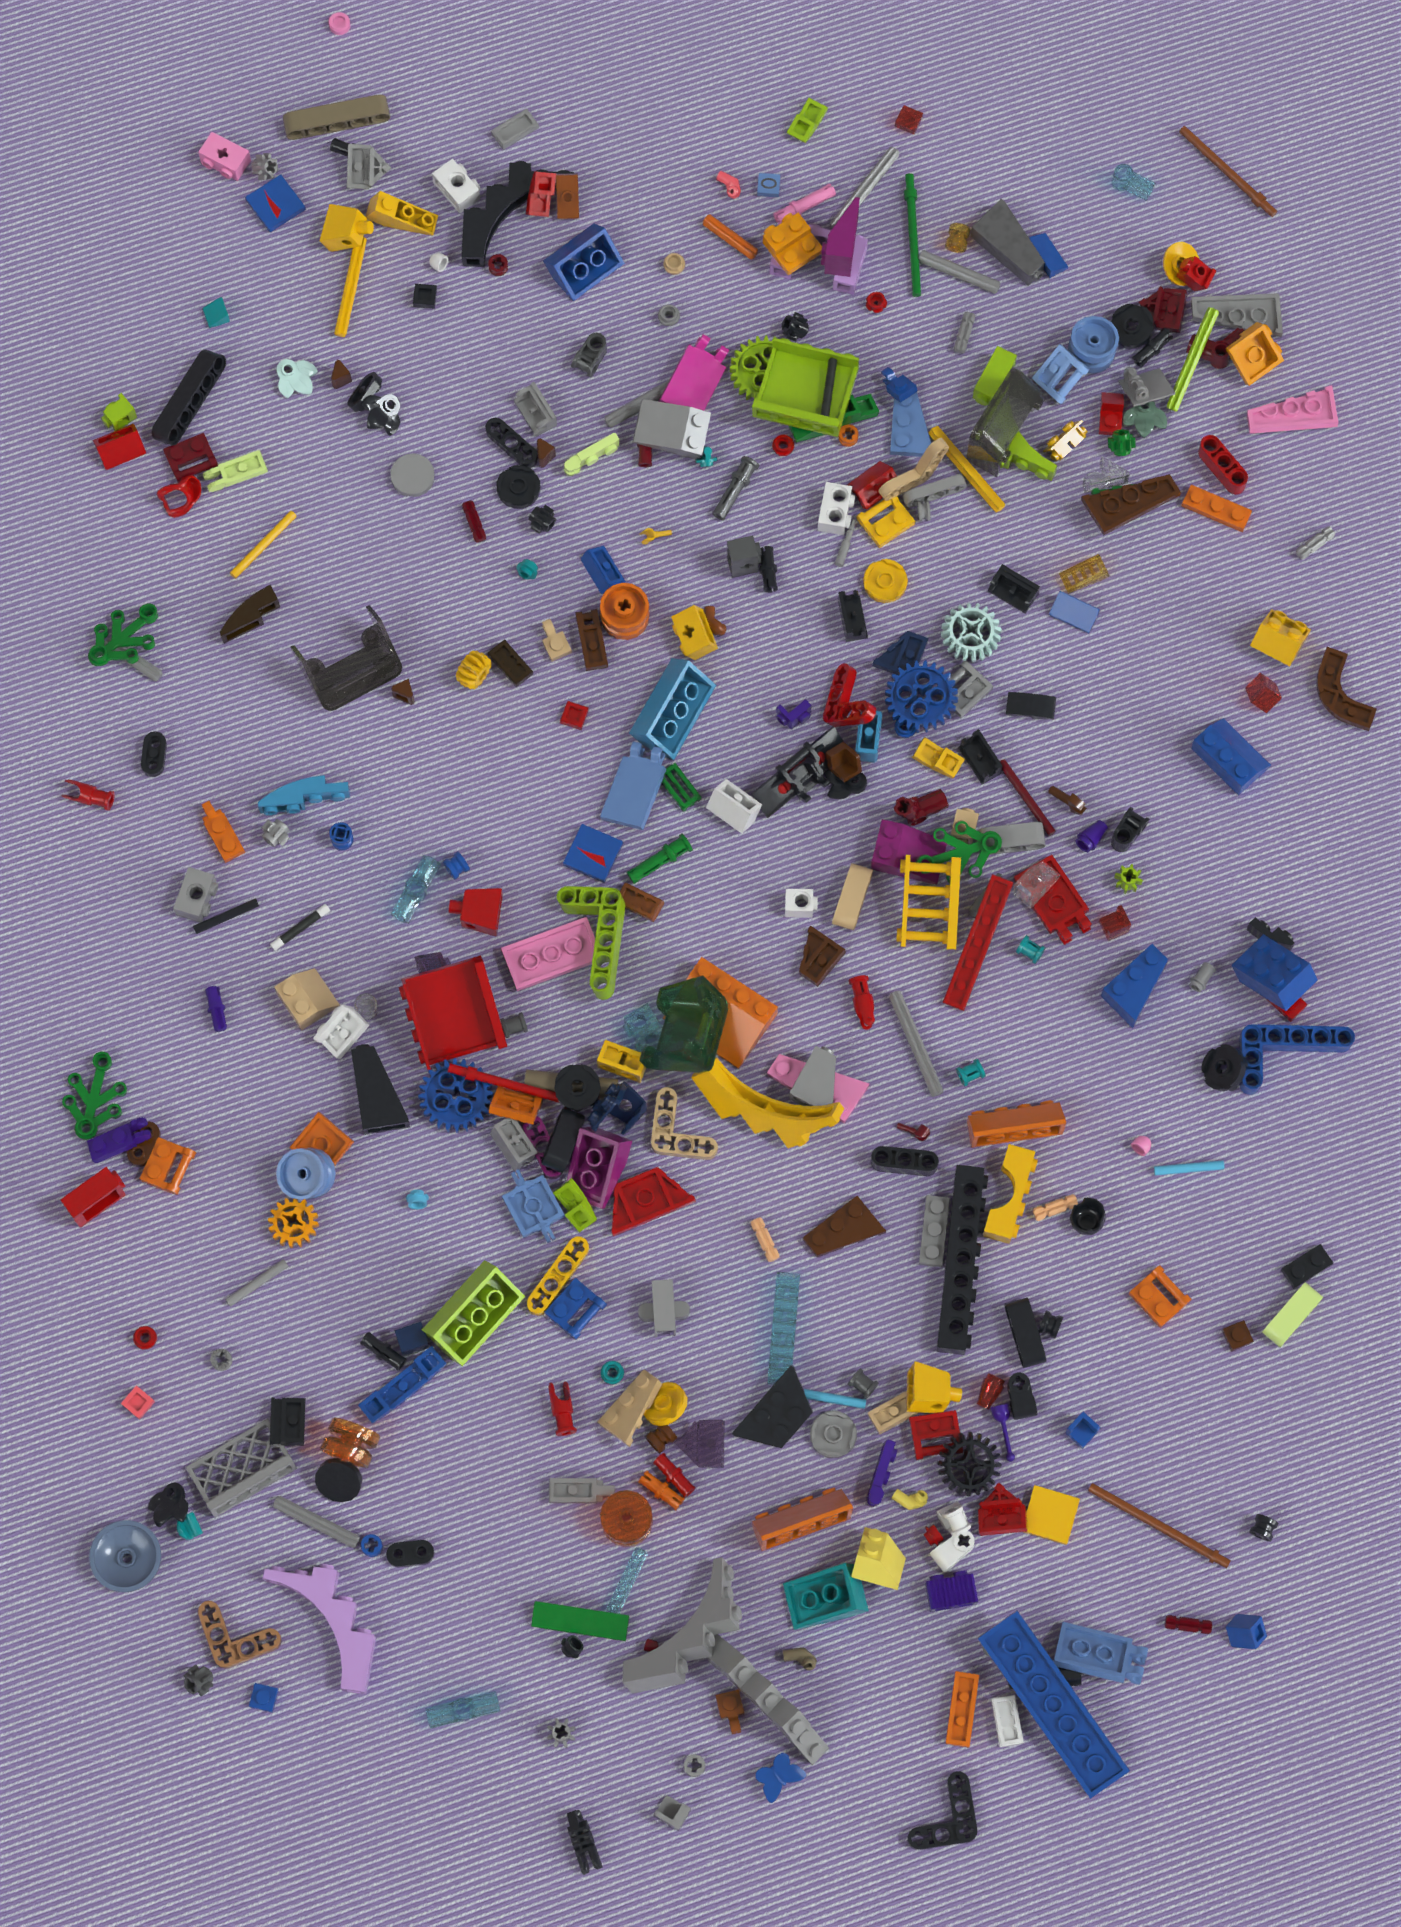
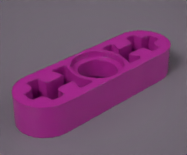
M538 1116L534 1124H539L537 1131L540 1136L537 1138L532 1129L528 1130L530 1127L529 1123H523V1131L535 1149L539 1142L545 1141L548 1143L550 1139L542 1119ZM538 1152L535 1157L544 1175L549 1179L559 1178L562 1173H553L551 1170L547 1171L548 1167L541 1164L544 1153Z

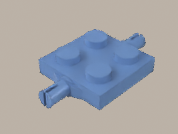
M516 1170V1174L512 1172L511 1176L517 1186L512 1191L504 1194L502 1199L522 1237L525 1238L541 1231L547 1243L551 1242L550 1238L552 1241L555 1240L556 1237L551 1231L550 1226L564 1218L565 1215L544 1175L534 1180L525 1181L520 1170Z

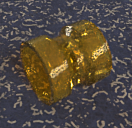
M961 223L951 224L948 231L950 236L946 239V249L955 253L965 252L968 244L966 239L969 238L971 229Z

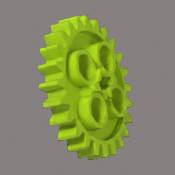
M765 335L764 341H761L756 336V342L753 343L748 339V346L740 344L741 351L735 350L734 356L736 358H731L732 366H730V373L732 374L730 375V380L735 381L733 383L734 389L740 388L739 395L746 393L747 401L751 397L757 399L761 386L756 385V383L762 382L769 361L765 355L771 354L773 349V339L769 341L767 335ZM747 364H754L755 367H754V368H747L746 365H747Z

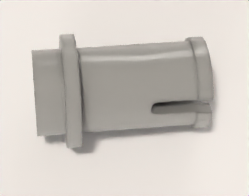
M1203 963L1195 977L1190 978L1189 986L1197 992L1205 990L1207 982L1213 973L1216 972L1215 967L1210 963Z

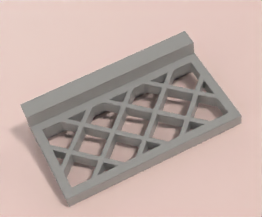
M268 1418L186 1467L215 1518L297 1469L284 1445H270V1436L268 1442L256 1440L259 1431L266 1427L270 1431V1421ZM242 1441L250 1443L247 1454L236 1452L238 1444ZM255 1444L266 1446L263 1457L252 1455ZM271 1447L281 1449L283 1456L276 1460L267 1459ZM222 1453L230 1455L227 1466L215 1464L217 1456ZM234 1456L246 1458L243 1470L231 1468ZM250 1459L262 1462L258 1471H247ZM200 1466L209 1467L206 1479L196 1477L194 1470ZM214 1468L225 1470L222 1482L210 1480ZM229 1472L241 1474L238 1483L234 1485L226 1483ZM209 1484L221 1486L219 1493L209 1499L206 1494Z

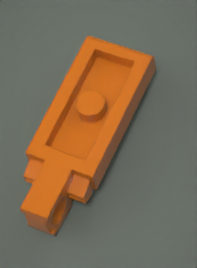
M210 801L201 804L207 815L202 818L204 826L224 862L227 863L244 854V848L221 809L215 811Z

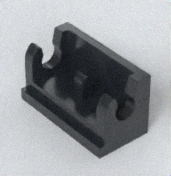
M1003 564L991 580V585L988 588V592L1025 614L1039 595L1040 590L1039 585Z
M854 590L851 595H846L845 591L838 592V604L846 642L868 639L858 591Z
M979 729L973 732L971 738L962 739L958 749L981 784L1001 774L1003 766Z

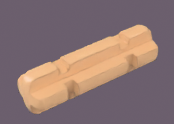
M1072 1194L1066 1196L1064 1200L1061 1198L1045 1204L1044 1207H1036L1033 1209V1215L1037 1221L1045 1219L1046 1216L1051 1217L1062 1213L1067 1208L1069 1210L1073 1209L1074 1205H1078L1077 1198Z
M759 1217L752 1220V1229L756 1231V1237L762 1250L766 1252L765 1256L768 1262L777 1260L779 1253L774 1248L775 1244L767 1228H764L765 1223L763 1219Z

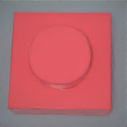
M137 1385L121 1402L122 1406L139 1420L155 1403Z

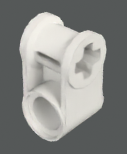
M958 1501L936 1511L942 1527L952 1536L963 1534L971 1528L963 1507Z
M969 1531L952 1536L947 1541L938 1545L929 1554L945 1573L972 1551L975 1543L974 1537ZM960 1537L963 1539L969 1538L968 1547L958 1545Z

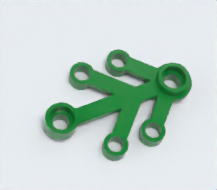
M151 603L142 605L139 609L140 617L122 632V624L125 622L124 613L121 610L113 611L111 613L112 639L106 645L105 638L109 634L108 628L105 624L96 625L94 628L96 643L88 653L89 662L94 666H103L110 660H126L127 663L134 664L139 659L136 649L129 648L126 651L114 650L117 647L142 646L145 650L153 649L155 647V640L152 635L147 634L143 637L130 636L146 623L152 624L157 620L158 612L156 606Z
M963 820L955 823V831L960 835L966 834L977 840V842L967 844L951 836L941 827L934 829L933 838L936 841H943L956 849L934 856L923 854L917 858L916 862L921 863L922 860L927 859L929 863L941 864L950 861L951 857L961 858L960 875L971 854L980 851L976 862L968 867V873L971 877H980L989 854L996 853L1002 845V839L998 833L994 831L981 833L969 827ZM963 823L965 824L966 828L964 831L960 832L958 831L957 827L959 824ZM941 830L944 832V836L938 839L936 838V833ZM988 838L994 839V844L992 846L986 845V840ZM973 867H978L979 873L973 875L971 873V869ZM946 875V880H947L948 883L950 884V880H949V877H950V876H947V875Z
M103 1051L96 1053L93 1057V1065L96 1071L90 1094L83 1085L80 1074L72 1073L68 1076V1083L76 1089L86 1105L85 1115L77 1107V1100L73 1095H66L62 1099L63 1106L71 1112L76 1120L74 1127L76 1135L83 1140L92 1139L98 1132V1126L111 1118L117 1119L122 1115L121 1107L114 1103L108 1106L107 1111L94 1117L97 1108L116 1096H125L128 1091L125 1083L116 1082L111 1089L100 1095L105 1072L112 1066L110 1055ZM101 1060H107V1064L105 1066H100L99 1062ZM74 1077L79 1078V1082L76 1084L71 1083ZM118 1086L124 1087L121 1093L116 1092ZM68 1099H73V1104L67 1106L66 1101ZM113 1108H118L117 1114H111ZM84 1126H91L90 1131L83 1132Z

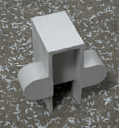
M673 1279L653 1280V1303H644L639 1307V1318L644 1322H654L655 1337H657V1332L674 1331V1336H676L675 1320L686 1319L690 1314V1307L685 1301H674Z

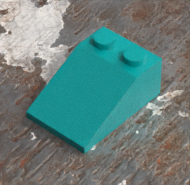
M843 1563L783 1583L794 1630L846 1619L869 1611L862 1580L851 1577L854 1564Z

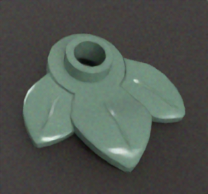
M1154 401L1146 403L1149 407L1147 409H1143L1141 405L1126 410L1123 415V425H1134L1142 438H1146L1154 426L1166 429V415L1164 411L1156 407Z

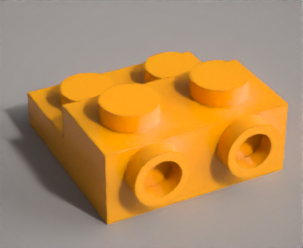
M799 212L795 215L792 213L787 214L782 219L781 224L776 227L775 225H770L764 231V246L787 275L792 274L821 255V244L811 233V227Z
M1259 322L1254 323L1239 334L1240 338L1225 348L1244 383L1248 386L1284 361L1281 356L1282 350L1280 346L1271 338L1272 332L1266 324Z

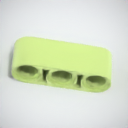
M1305 1282L1262 1333L1277 1346L1281 1347L1319 1304L1323 1296Z

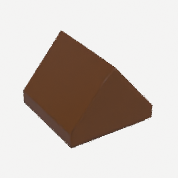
M340 360L335 361L331 376L334 389L352 382L349 370Z
M543 439L537 440L539 467L544 468L556 456L554 446Z
M409 678L392 686L393 698L410 705L414 704L415 701Z

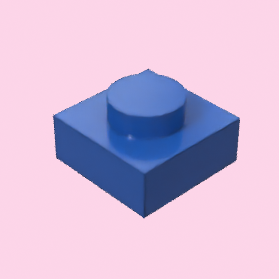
M255 1683L249 1707L273 1713L279 1689Z

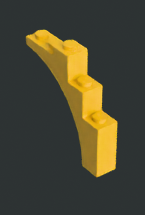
M717 1057L700 1063L691 1077L721 1119L730 1116L736 1117L740 1114L754 1134L774 1129L788 1149L794 1146H803L809 1141L810 1134L817 1132L821 1128L835 1126L840 1121V1116L844 1111V1107L840 1102L822 1106H803L772 1099L742 1083L726 1069Z

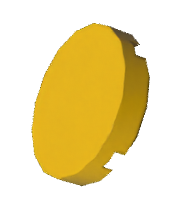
M881 559V561L871 563L865 570L863 577L864 590L869 597L877 602L890 603L898 600L905 593L908 584L905 569L898 562L890 559Z
M662 1383L651 1407L645 1410L643 1414L647 1421L652 1425L665 1426L678 1420L687 1407L688 1398L685 1391L677 1383Z

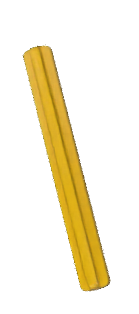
M363 237L359 247L352 249L334 332L336 336L345 337L347 334L367 242L365 237Z
M939 426L933 427L928 432L933 441L942 438L946 442L949 449L945 455L996 513L1001 511L1005 507L1002 499Z

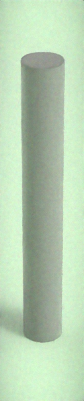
M284 1259L225 1300L231 1307L289 1266Z

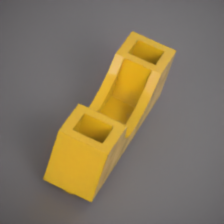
M1008 1144L1001 1171L1010 1179L1013 1185V1197L1003 1207L990 1209L983 1237L1010 1244L1011 1237H1017L1020 1225L1015 1223L1017 1216L1022 1217L1026 1203L1022 1202L1024 1194H1029L1032 1181L1028 1180L1029 1173L1035 1172L1038 1159H1034L1036 1151Z

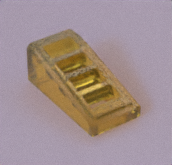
M1099 554L1059 573L1068 594L1110 576ZM1097 564L1100 572L1097 574L1093 568V565ZM1086 568H1089L1092 574L1089 578L1084 570ZM1078 571L1081 572L1084 579L1081 582L1076 574ZM1071 574L1076 583L1073 586L1071 585L1068 576Z

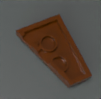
M856 1196L805 1235L802 1240L816 1257H820L843 1249L848 1245L860 1243L868 1238L885 1234L886 1230L862 1200Z

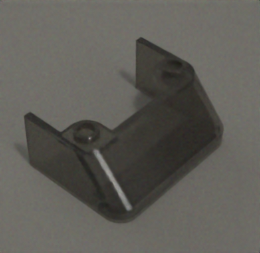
M1015 367L1011 368L969 437L966 459L971 464L995 477L999 475L1001 463L1008 461L1012 453L1009 451L1010 444L1029 413L1035 409L1039 411L1045 400L1042 398L1043 392L1021 370Z
M370 605L366 606V609L374 625L368 627L362 633L361 640L364 648L325 668L320 659L311 658L305 660L295 645L290 647L314 694L323 708L328 711H334L398 677L402 671V664L384 624Z

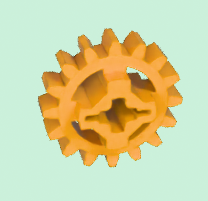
M285 1198L284 1205L277 1202L278 1210L271 1209L270 1211L274 1218H268V1222L273 1224L268 1228L270 1233L276 1232L272 1236L273 1239L276 1241L281 1238L280 1245L284 1246L288 1242L290 1248H293L294 1243H297L301 1248L302 1241L304 1240L310 1243L309 1235L316 1236V1231L313 1228L319 1227V1223L314 1221L318 1218V1214L311 1213L314 1210L313 1205L306 1207L307 1201L305 1199L299 1203L298 1199H293V1202H289L288 1198ZM294 1208L292 1211L285 1212L288 1209ZM304 1213L308 1215L309 1224L303 1221ZM297 1219L298 1224L290 1226L288 1221ZM278 1221L284 1224L282 1233L278 1228ZM302 1233L299 1236L293 1237L295 1234Z

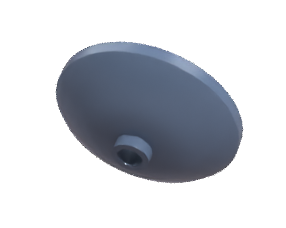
M131 1520L117 1521L104 1527L94 1538L89 1553L90 1567L95 1578L106 1588L122 1593L133 1592L146 1586L156 1576L161 1564V1547L155 1534L145 1525ZM126 1555L132 1556L129 1563H125L123 1560Z

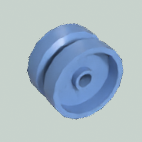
M1085 317L1073 327L1068 350L1090 369L1088 373H1100L1109 368L1114 361L1119 342L1118 331L1112 322L1103 317Z
M300 1148L291 1150L283 1155L278 1163L276 1176L277 1183L282 1192L290 1198L303 1200L318 1198L326 1194L334 1184L336 1172L332 1159L323 1150Z

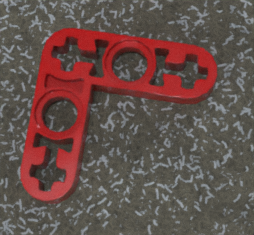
M847 663L841 664L835 671L823 713L824 722L834 727L867 724L876 715V707L867 701L849 702L857 672L855 668Z

